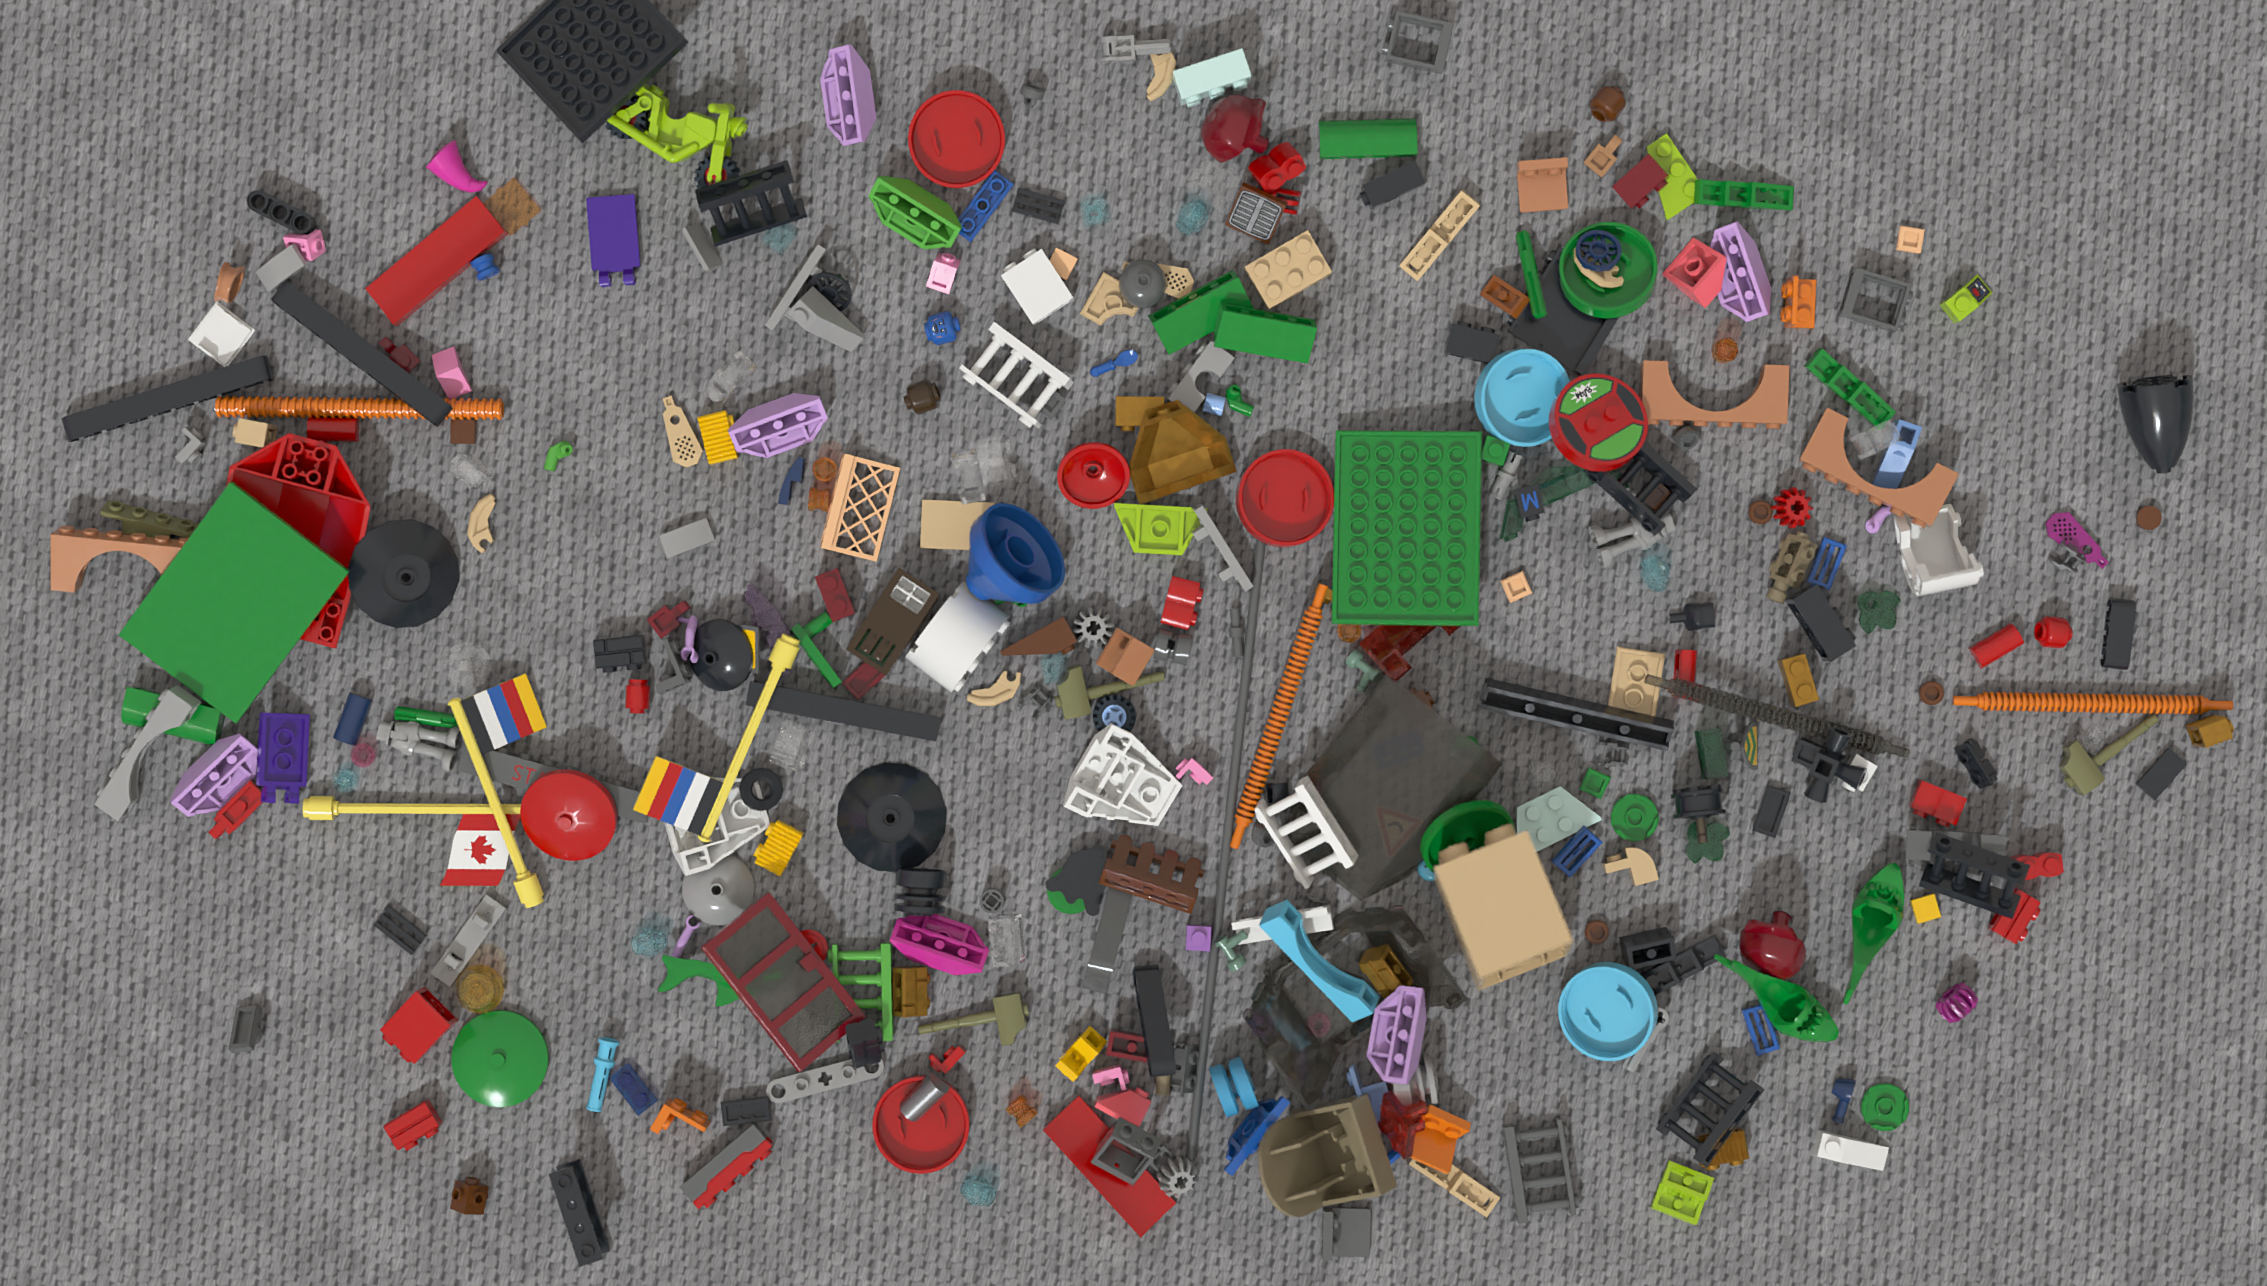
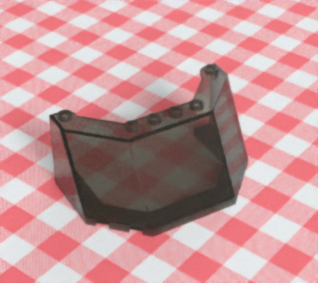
M1395 905L1393 909L1385 910L1383 906L1365 908V911L1357 912L1355 909H1346L1333 918V930L1315 932L1307 936L1312 946L1321 954L1350 933L1359 932L1360 935L1325 960L1340 971L1364 980L1380 996L1377 1006L1384 1001V998L1374 989L1373 983L1368 976L1361 971L1359 962L1367 949L1385 944L1389 945L1414 981L1411 987L1424 989L1426 1007L1444 1006L1445 1009L1450 1010L1460 1007L1468 1000L1433 946L1403 905ZM1284 952L1266 965L1263 971L1265 974L1263 982H1258L1251 997L1253 1003L1250 1008L1245 1009L1242 1017L1267 1057L1305 1109L1309 1111L1321 1103L1324 1097L1323 1088L1339 1053L1371 1031L1374 1013L1351 1022L1306 974L1285 987L1286 978L1300 968Z

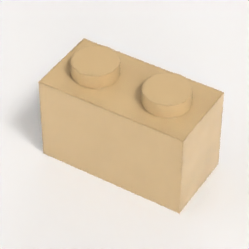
M239 418L238 423H235L233 428V437H235L236 443L263 448L276 441L278 426Z

